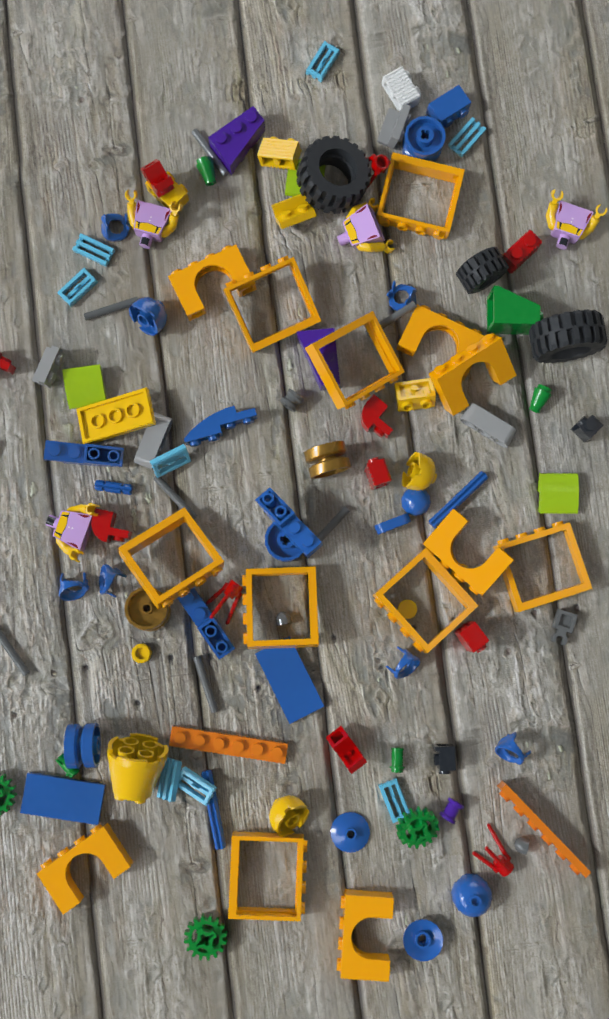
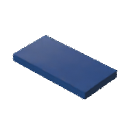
M296 648L263 649L255 653L289 724L324 707Z
M28 772L20 813L98 825L100 823L106 784Z

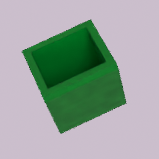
M494 285L487 296V334L529 335L531 326L543 320V312H540L539 304L500 286Z

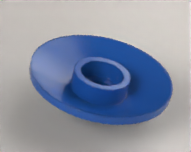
M345 812L336 817L331 826V838L338 849L352 853L361 850L367 844L370 837V828L363 816L355 812ZM353 831L354 836L348 837L347 832Z
M415 920L408 925L404 932V948L409 956L415 960H432L442 949V932L430 920ZM420 935L426 936L423 941L419 940Z

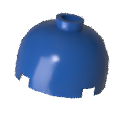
M144 297L138 299L129 307V315L133 322L137 321L142 325L139 329L148 335L155 336L166 324L167 314L165 306L159 300Z
M472 873L464 874L453 884L451 891L452 901L457 910L465 916L472 918L480 917L491 907V889L481 876Z

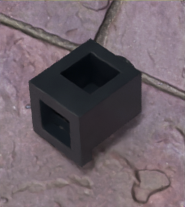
M594 415L588 418L583 416L571 430L583 442H586L604 425Z
M432 744V748L437 751V753H434L433 759L434 765L439 769V774H451V771H456L455 746L453 744Z

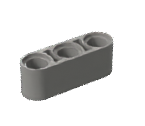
M469 403V407L466 408L460 418L462 423L505 448L509 446L517 432L513 426L474 403Z
M154 412L156 425L146 428L134 458V463L152 470L150 460L160 455L173 423L172 418Z

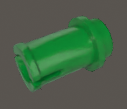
M391 748V766L389 768H391V772L403 773V769H405V766H403L404 748Z
M64 753L55 760L67 773V777L73 778L80 771V769H68L66 767Z

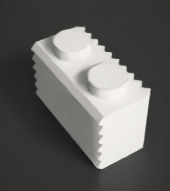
M403 66L383 76L382 86L398 111L401 110L403 104L411 106L410 109L419 105L421 91L418 86L413 84L410 73L405 71Z

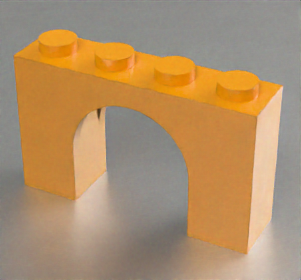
M236 244L233 246L228 245L222 251L216 254L211 253L205 259L199 262L194 261L188 267L182 270L177 269L168 276L189 321L206 314L205 308L197 294V284L203 275L217 271L226 274L231 281L236 279L239 282L244 280L243 275L250 272ZM253 281L236 289L239 297L255 291L256 283Z
M417 304V308L414 309L396 349L413 357L423 336L431 331L439 330L448 333L454 339L456 344L455 355L465 351L468 346L482 340L484 335L477 329L471 330L465 327V324L460 321L454 322L448 319V316L443 313L437 314L431 311L426 305L420 306ZM472 365L465 371L462 377L463 381L467 377Z
M493 333L487 334L482 340L468 346L465 351L452 356L449 361L435 367L429 373L444 409L451 415L455 416L469 407L461 382L465 371L471 365L477 362H484L491 380L499 385H503L516 376L501 337Z
M452 509L423 545L426 546L433 556L436 555L441 559L439 562L447 570L451 568L455 572L454 576L463 583L465 580L470 585L469 589L474 594L478 595L480 593L483 596L515 559L498 547L487 561L477 568H468L461 565L454 557L453 543L470 521L456 509Z
M108 822L103 826L99 823L90 830L91 834L85 837L82 835L74 841L75 845L70 849L65 847L57 853L58 857L52 861L49 858L40 865L42 869L37 875L62 914L78 905L84 898L70 873V865L75 856L83 853L97 856L113 879L129 869L133 864V860Z
M345 889V894L340 899V908L344 909L343 916L339 917V929H342V937H338V950H341V958H337L336 971H340L341 979L389 982V954L362 951L354 945L351 935L356 924L365 918L393 919L394 897L392 892Z

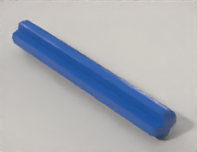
M483 471L479 472L429 520V524L433 528H437L451 510L457 509L488 479V476Z
M203 771L201 777L214 785L212 771ZM214 791V795L210 799L207 808L215 849L221 850L226 847L216 791Z

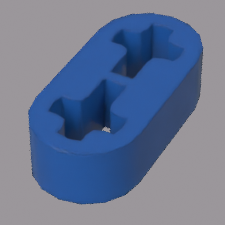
M406 513L377 524L374 527L377 535L406 525L411 522L409 514Z

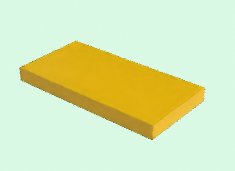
M147 387L76 409L84 445L156 425L150 392Z

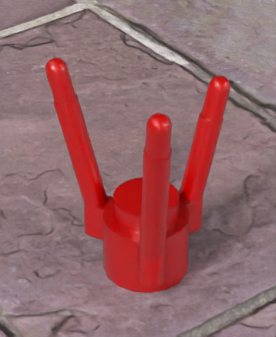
M372 154L370 157L365 158L372 161L371 168L374 171L370 178V185L380 173H385L391 164V161L383 154L378 156Z
M230 580L229 583L225 582L223 587L206 601L208 605L222 592L225 594L209 616L210 619H213L228 598L233 600L236 597L226 620V625H228L239 599L243 595L241 593L243 587L233 580Z
M487 824L503 856H496L487 846L484 849L494 859L493 864L475 851L472 854L492 868L495 873L499 872L505 877L514 869V865L510 862L512 858L504 849L492 826Z

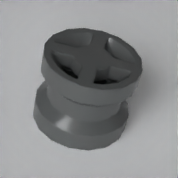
M289 389L287 395L280 399V402L292 412H295L298 404H302L304 401L292 389Z

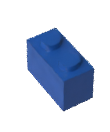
M457 85L430 102L426 114L429 117L435 118L444 128H447L457 118L461 119L469 113L471 101L460 85Z

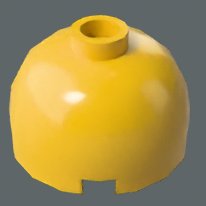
M414 452L406 463V466H409L407 474L404 471L402 473V486L409 490H425L436 481L435 463L427 455Z
M287 795L277 798L269 812L272 828L280 837H286L295 833L293 829L297 826L301 828L309 816L308 807L296 796Z

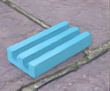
M324 41L306 69V74L312 75V78H317L322 83L339 56L340 49ZM328 48L327 53L325 54V56H324L323 59L321 60L320 64L318 65V67H317L316 70L314 71L313 68L315 67V65L317 64L318 60L320 59V57H321L322 54L324 53L325 49ZM334 52L321 74H319L331 53Z
M472 117L450 141L448 147L460 157H463L484 134L487 128L481 127V123L475 122V118ZM471 126H473V128L467 133V135L458 143L457 146H455L456 142L464 135V133ZM478 130L479 132L462 151L459 150L471 135Z
M80 233V238L76 241V246H73L72 250L107 267L115 250ZM83 241H86V242H88V243H90V244H92V245H94V246H96V247H98V248H101V249H103V250L109 252V254H107V253H105V252H103V251H101V250H98V249H96V248H94V247H92V246H90V245L84 243ZM80 247H84L100 256L105 257L106 259L102 260L86 251L81 250Z
M84 267L57 293L72 307L98 281ZM87 275V277L84 278L80 283H78V284L74 287V289H73L72 291H70L66 296L64 295V294H65L69 289H71L83 276Z
M184 444L150 460L157 478L191 462Z
M167 758L160 775L157 792L158 798L168 800L169 802L176 801L182 766L181 761Z
M186 766L182 768L178 788L205 806L209 805L210 799L213 797L217 787ZM181 780H184L185 782L190 784L191 787L183 783ZM194 789L199 790L200 792H202L204 795H206V798H205L204 796H202L200 793H198L197 791H195Z
M397 778L388 780L383 784H378L393 823L398 822V818H404L401 813L391 785L395 784L405 812L407 814L410 813ZM386 787H388L398 817H395L384 790Z

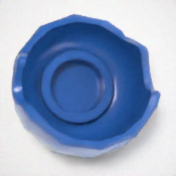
M408 489L401 498V504L406 513L418 516L428 511L431 505V497L426 490L416 491Z

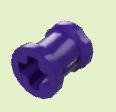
M449 797V802L443 812L440 811L439 815L455 824V818L464 806Z

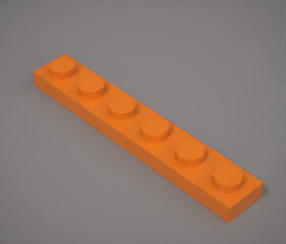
M173 725L169 746L285 764L288 743Z
M501 781L497 785L501 790L499 792L501 797L506 802L511 800L515 805L513 809L521 817L525 815L529 819L527 824L534 831L539 829L543 834L541 838L549 846L553 844L557 848L555 853L563 861L567 859L571 863L569 867L577 875L581 873L587 878L591 871L505 782Z

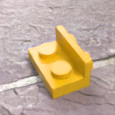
M301 194L272 204L276 222L281 229L316 217L315 209L306 201V196Z
M431 378L394 383L398 412L435 407L436 393Z

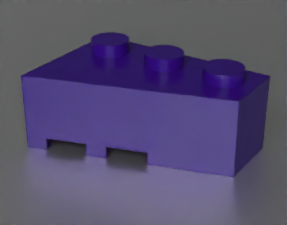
M252 106L208 137L210 147L231 176L239 163L245 159L248 151L254 147L265 132V121L256 108Z
M335 328L297 331V340L301 345L320 390H327L305 347L333 333ZM335 340L319 350L340 388Z

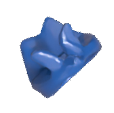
M125 213L124 217L120 214H104L101 216V232L106 240L118 242L127 237L130 230L127 213ZM111 221H120L124 226L123 231L119 234L112 233L108 227Z
M393 281L392 289L386 295L389 298L390 307L398 311L412 301L416 304L417 289L405 284L396 286V281ZM398 291L408 292L409 297L405 303L399 304L395 302L394 296Z
M103 564L99 576L100 594H109L116 598L117 596L108 590L116 575L125 578L127 575L117 568Z
M61 573L59 597L64 601L83 597L89 590V581L86 579V573H83V582L67 581L64 573ZM72 586L82 587L81 590L72 591L67 588H70Z
M397 646V649L405 655L398 663L395 671L389 666H386V668L394 674L396 679H401L410 675L420 665V658L408 652L407 649ZM405 665H407L406 668H405L403 671L400 672V670H401Z
M517 733L507 734L498 742L495 752L499 757L508 762L522 765L524 759L532 751L530 750L523 754L514 742ZM507 750L514 752L518 757H513Z

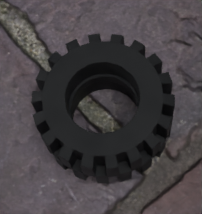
M490 247L478 252L464 262L457 270L456 276L466 292L474 294L499 280L506 273L509 266L498 248Z

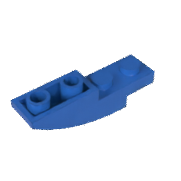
M235 406L220 410L197 424L184 438L185 444L195 447L201 445L202 441H217L220 439V436H223L221 428L229 430L235 428L236 424L243 423L247 425L255 422L254 419H258L256 410L252 408L236 412Z
M46 440L44 460L76 465L122 467L124 448Z
M268 488L255 499L280 531L307 558L323 546V543L271 488Z
M194 587L190 589L186 596L182 598L179 596L177 598L218 659H221L235 649L216 617L214 616L213 619H210L209 616L212 614V611Z

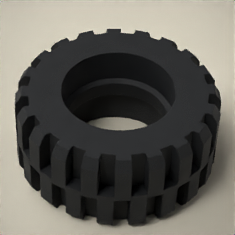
M324 136L322 140H315L306 149L297 169V185L301 187L299 190L301 195L306 196V201L309 204L315 205V209H322L324 213L329 214L332 211L333 214H340L341 211L343 213L350 211L362 199L371 182L370 177L372 173L371 168H369L368 158L365 159L366 154L363 150L360 151L356 143H350L347 138L340 139V136H333L332 138ZM331 165L340 169L346 176L348 184L339 186L330 183L323 177L319 167Z
M574 310L572 312L555 314L536 322L529 330L532 355L539 363L567 362L584 358L602 351L608 342L603 315L596 310Z

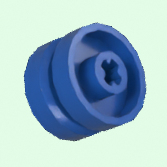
M429 116L413 119L408 124L402 143L403 155L436 162L440 157L446 138L445 129L442 124Z
M272 523L265 534V546L269 554L282 562H292L298 559L303 552L298 547L296 548L291 541L284 544L282 540L286 536Z
M87 723L82 728L80 724H68L64 736V760L68 769H79L83 763L86 768H97L101 755L99 725L97 723Z

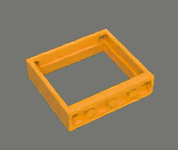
M392 152L391 164L388 168L376 216L378 223L385 227H397L401 231H414L418 235H430L438 240L447 239L465 169ZM394 169L455 183L444 227L383 213Z
M288 255L277 260L279 264L271 266L269 263L260 267L261 272L255 275L252 271L243 275L244 280L237 282L234 279L225 283L226 288L223 291L252 353L321 321L294 257L289 259ZM289 266L310 317L253 342L231 292Z
M373 311L305 347L337 409L345 407L347 410L356 405L354 401L358 399L360 401L365 400L371 396V391L374 390L376 393L384 389L385 383L389 382L392 384L399 379L398 376L405 372ZM364 325L389 374L345 398L319 349Z
M185 507L118 547L119 555L158 610L172 605L173 600L179 596L180 598L186 596L190 589L195 586L200 587L207 581V578L212 575L217 576L224 568V560ZM186 522L214 562L159 596L132 558V555Z
M562 520L553 523V528L546 530L545 526L534 529V534L527 535V532L515 535V540L509 541L508 538L497 541L498 545L493 546L494 551L498 547L504 550L563 531L581 582L522 602L509 566L502 576L514 612L528 610L593 589L570 522L564 524Z
M427 548L419 552L373 594L377 606L380 609L384 608L388 612L387 617L393 623H398L401 627L399 629L406 638L410 637L414 641L413 646L420 653L422 651L429 653L479 606ZM421 560L465 607L428 644L383 595Z
M316 566L246 569V575H242V585L246 586V594H243V605H246L247 613H243V625H247V632L243 633V643L247 644L248 649L319 647ZM308 575L310 639L254 641L252 577Z
M233 831L228 919L301 921V914H305V902H301L302 894H306V881H302V873L307 871V861L303 860V853H307V840H304V834L293 833L286 837H280L277 833ZM241 840L297 842L295 909L238 907Z

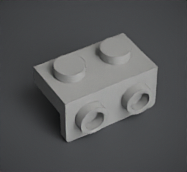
M403 104L400 111L392 108L388 109L377 139L378 143L394 149L397 142L402 141L405 134L403 127L404 125L407 126L411 117L408 114L411 106Z
M53 345L51 348L46 347L32 379L35 383L48 388L51 387L56 379L59 366L62 365L65 354L60 348Z

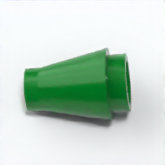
M210 156L197 159L196 167L206 186L215 185L214 160H211Z
M538 384L537 388H534L529 410L539 414L552 396V389Z

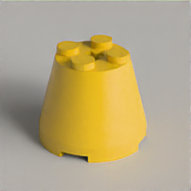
M130 733L129 737L119 739L116 736L112 738L108 743L107 757L113 793L115 794L114 798L119 801L128 800L134 801L137 804H144L146 799L153 794L167 761L168 746L159 743L157 737L147 734Z

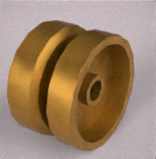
M344 441L325 443L304 452L306 463L314 464L309 468L311 479L328 477L351 468L349 457L342 456L347 451Z
M142 587L131 592L126 599L124 607L125 616L129 623L140 630L148 632L157 631L164 627L169 621L172 612L171 605L158 610ZM154 588L159 596L163 594L159 590ZM147 606H150L151 608L149 612H145L146 610H148Z

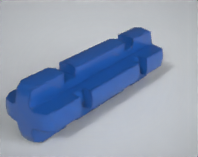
M96 480L94 486L97 491L105 490L106 492L119 494L122 492L126 495H131L133 490L131 484L123 485L122 483L105 482L103 480Z

